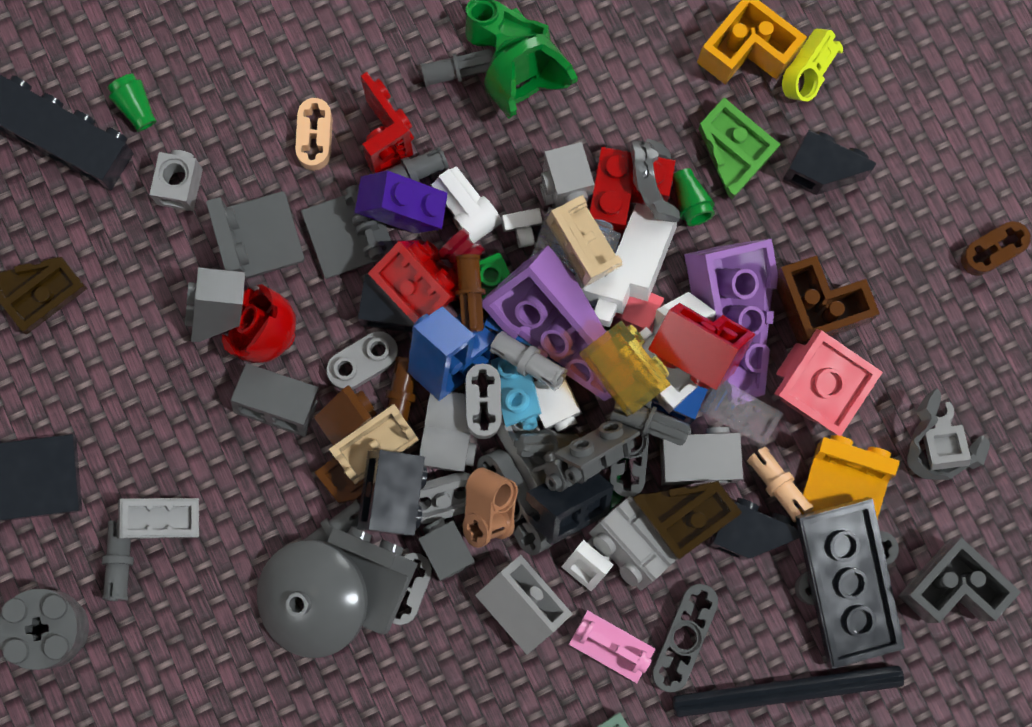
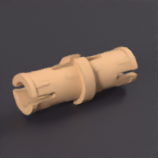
M767 447L758 450L759 456L766 465H763L755 453L749 457L747 463L753 467L767 485V493L770 497L775 496L793 522H796L795 516L802 515L794 504H797L804 514L810 513L813 510V505L807 501L793 483L795 480L790 472L785 473Z

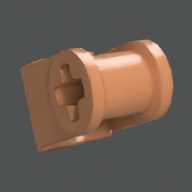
M484 467L478 468L472 472L466 483V505L463 521L464 536L468 543L476 548L487 545L493 538L505 539L513 534L515 528V503L518 494V487L514 481Z

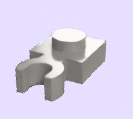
M945 402L943 409L945 416L937 417V423L923 436L930 470L969 466L971 462L963 425L951 426L954 407L950 402Z

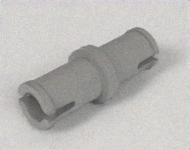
M504 331L498 333L491 344L490 352L492 354H496L516 366L517 372L521 375L526 376L529 374L554 391L559 389L567 376L568 370L541 355L540 349L535 346L527 347L507 335Z

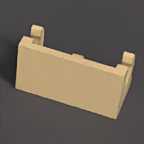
M581 195L551 210L546 222L584 287L617 270L623 264L619 255L616 256L587 208L586 199Z
M393 404L329 448V450L341 464L347 476L356 485L364 479L368 451L386 450L402 453L418 442L419 439L395 404Z

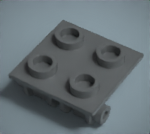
M352 185L346 188L347 194L301 210L325 279L380 261L393 248L385 223L355 213L359 185Z

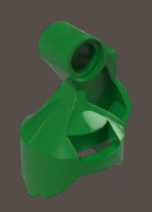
M470 0L466 6L465 36L473 45L495 47L484 85L486 92L507 118L510 119L513 115L517 114L516 103L529 98L539 89L561 90L568 88L578 81L572 64L550 40L548 25L528 20L517 8L511 10L495 0ZM531 78L529 82L516 89V85Z

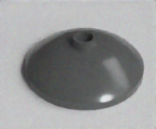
M302 540L284 546L268 560L258 581L257 606L265 629L277 644L301 657L321 658L342 650L356 638L366 618L368 595L361 571L347 553L325 541ZM297 597L301 598L304 602L303 610L296 604Z

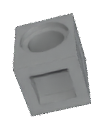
M172 150L171 154L159 152L149 194L157 205L194 212L203 171L194 155L182 150ZM177 172L186 173L185 179L180 184H169L173 174Z

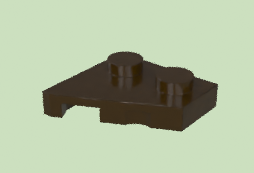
M63 257L43 260L40 264L36 265L29 263L14 266L12 270L0 272V304L26 335L88 289Z
M719 481L691 487L669 489L668 491L651 494H640L633 498L677 560H680L742 514Z

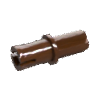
M465 254L456 256L458 290L455 291V296L459 297L460 322L472 333L483 331L482 295H485L486 291L481 289L480 255Z

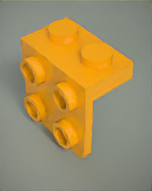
M831 435L830 439L823 437L817 445L803 491L804 497L814 507L811 512L869 497L873 499L878 520L888 482L896 476L900 461L890 458L891 453L881 448L868 447V450L852 446L853 441L843 436Z

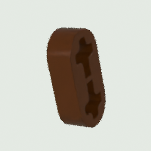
M1010 221L985 234L963 250L961 255L963 268L974 276H981L996 269L1028 248L1031 237L1029 230L1019 222ZM1015 234L1018 237L1015 245L1009 244L1004 248H1001L999 245L1008 235ZM988 249L992 252V255L985 259L984 263H975L973 261L976 252L980 254Z

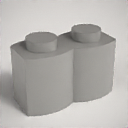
M451 392L438 401L430 393L419 456L425 457L424 466L426 468L457 473L465 472L466 465H474L477 448L476 443H470L471 433L466 425L465 394ZM480 406L479 417L472 418L473 423L481 424L483 406Z

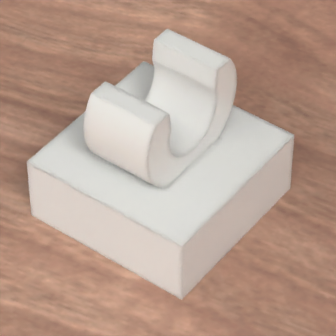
M540 208L502 215L503 231L515 230L519 248L535 244L531 227L539 226L543 223Z
M591 538L588 542L583 540L561 566L590 591L597 586L613 567V564L610 562L612 560L610 556H603L593 548L594 538Z

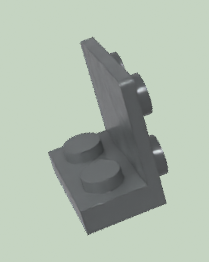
M281 191L226 207L221 197L206 201L225 270L245 272V279L305 261L285 192Z

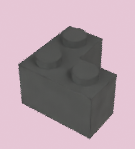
M960 537L947 540L898 597L926 623H940L958 602L965 606L981 622L996 621L1021 591Z

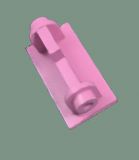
M588 610L569 643L570 646L635 683H638L642 673L647 671L655 648Z

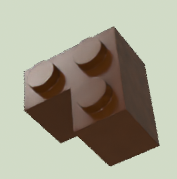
M817 255L783 266L778 270L777 290L796 340L800 344L806 345L816 329L824 331L829 336H833L868 324L880 315L867 279L830 291Z

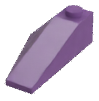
M772 239L717 246L684 254L691 293L716 311L714 321L724 315L756 334L735 373L722 384L728 403L733 404L765 395L770 349L766 346L769 324H773L774 311H770L773 289H777L778 281Z

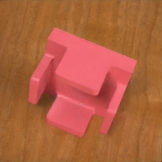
M816 329L806 345L796 343L776 373L783 381L774 394L780 397L783 403L807 419L820 424L833 434L841 436L883 372L824 331Z

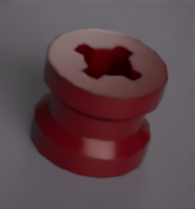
M462 228L437 254L442 259L449 260L453 264V271L457 274L456 256L465 254H478L481 256L485 249L480 244H474L469 239V232Z

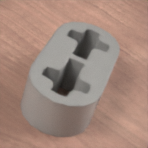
M484 363L476 364L470 368L465 381L466 425L471 435L479 439H487L494 436L499 430L502 420L500 375L496 368ZM479 373H486V378L494 382V384L488 385L486 398H480L479 386L472 384L471 381L477 380ZM480 405H487V416L495 420V423H489L487 430H480V424L473 423L472 418L479 417Z
M419 553L406 554L404 557L412 561H421L420 568L425 570V575L423 578L416 577L412 588L408 587L406 590L410 592L407 605L412 607L411 613L402 614L400 619L395 618L393 624L405 625L415 619L431 579V564L425 556Z

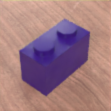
M387 170L361 176L355 213L414 234L439 230L443 226L448 193Z

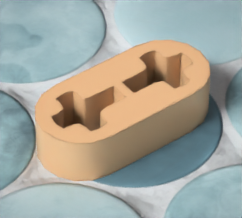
M319 98L305 100L299 106L297 113L296 155L300 164L312 171L324 168L331 156L332 113L328 104ZM314 109H319L321 116H325L324 118H318L317 130H312L310 118L306 117L312 115ZM311 139H316L318 149L322 152L316 154L314 160H309L308 154L304 153V151L311 149Z

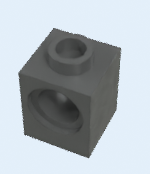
M442 518L422 529L425 535L418 540L441 582L475 564L453 520L446 524Z

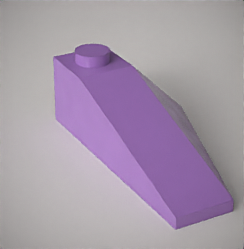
M548 245L522 263L482 299L483 308L504 332L514 339L520 336L531 345L540 349L541 355L546 358L549 356L568 370L567 376L603 401L623 391L634 382L573 273Z

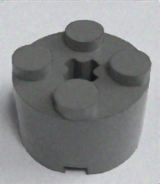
M31 589L16 595L2 607L0 614V649L7 661L19 667L30 670L62 667L73 660L88 639L89 620L86 611L81 604L65 592ZM48 624L49 631L39 634V626Z

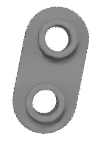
M385 332L368 334L338 352L329 360L327 365L329 380L340 390L348 385L352 390L358 388L395 364V357H398L397 344ZM377 344L385 346L384 354L381 356L373 355L371 353L373 346ZM341 365H352L353 370L348 376L340 375L339 368Z
M459 472L426 481L425 487L420 490V498L428 497L426 501L419 502V505L422 507L421 524L465 513L466 489L460 492L454 490L459 487H466L467 480L471 474Z

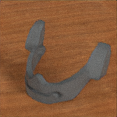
M646 139L645 142L631 141L628 152H631L633 164L632 182L637 191L641 193L645 204L652 211L655 219L679 222V210L672 204L664 201L656 184L653 163L658 160V157L671 159L670 151L663 144L655 140Z
M937 388L925 396L916 411L921 421L910 441L907 463L912 472L921 478L949 480L968 467L974 469L984 465L990 448V441L986 437L980 436L969 447L971 456L969 466L930 470L929 461L921 450L919 442L938 421L936 414L941 402V392Z

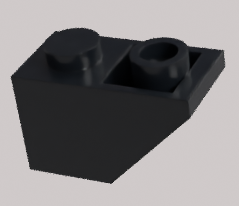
M808 130L783 179L818 195L865 180L874 169L876 162L870 160L869 156L859 149H847L835 143V139L824 132Z
M737 498L734 503L741 510L742 514L713 534L708 546L744 561L800 537L798 528L793 527L795 522L791 518L778 513H773L772 517L758 512L759 506L743 498Z

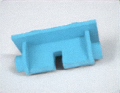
M501 357L490 360L491 365L496 368L500 375L501 410L505 426L509 427L518 423L522 425L524 430L535 429L538 426L537 421H539V415L542 412L533 377L529 374L526 376L521 375L517 372L516 366Z

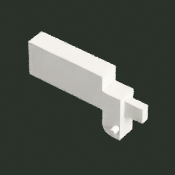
M636 203L615 254L616 256L619 255L623 265L586 287H584L577 274L574 276L590 305L595 307L594 312L603 326H611L615 313L623 314L629 297L645 301L649 300L677 228V222L655 219L652 211L646 205Z

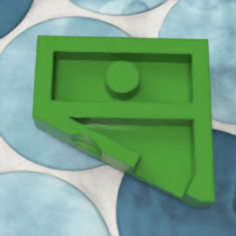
M725 97L700 123L698 128L724 188L732 200L781 145Z

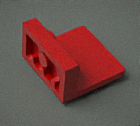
M365 72L360 77L366 101L384 125L373 130L366 137V142L362 144L368 167L374 174L401 163V159L412 156L411 141L414 140V137L409 130L412 128L408 117L401 108L396 111L393 109L388 100L391 98L390 93L379 78L373 81L368 72Z
M423 240L398 241L368 272L371 278L414 324L421 316L425 314L430 315L443 306L445 308L450 302L459 300V297L455 296V291L458 290L457 274L453 271V267L449 269L437 254L439 249L428 240L426 242Z

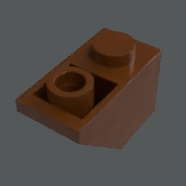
M348 385L314 419L334 446L370 421L377 413L362 390L355 394Z

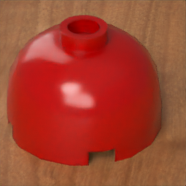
M263 284L257 285L259 289L256 291L250 288L244 291L240 326L229 330L228 336L222 334L224 349L230 354L251 363L274 360L289 349L295 339L296 315L292 306L282 295Z

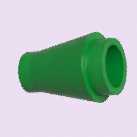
M133 73L124 75L108 85L107 88L111 93L109 99L134 125L137 132L144 131L157 122L152 113L142 80H137Z
M685 168L674 173L672 181L675 187L680 219L685 220L688 226H697L709 221L715 215L713 210L715 203L694 176L692 169Z

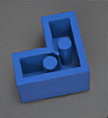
M442 306L430 315L425 314L415 322L412 328L413 334L409 351L408 373L440 401L466 381V375L470 368L476 364L491 363L490 360L494 359L495 354H492L490 349L496 336L485 326L483 331L472 333L460 322V315L454 317Z

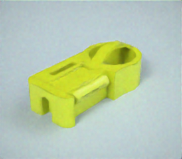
M814 29L792 64L786 69L782 79V89L785 96L789 99L808 102L817 95L820 86L825 80L823 74L837 53L843 52V46L840 41H833L835 34L832 30ZM804 73V85L799 92V78Z

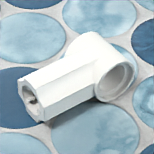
M457 166L443 172L431 184V187L448 193L446 208L453 215V221L458 230L460 231L462 228H465L469 232V239L473 243L503 223L490 201L484 196H479Z

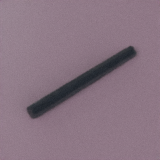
M900 666L880 667L676 695L672 699L675 716L686 717L897 688L904 685V674Z

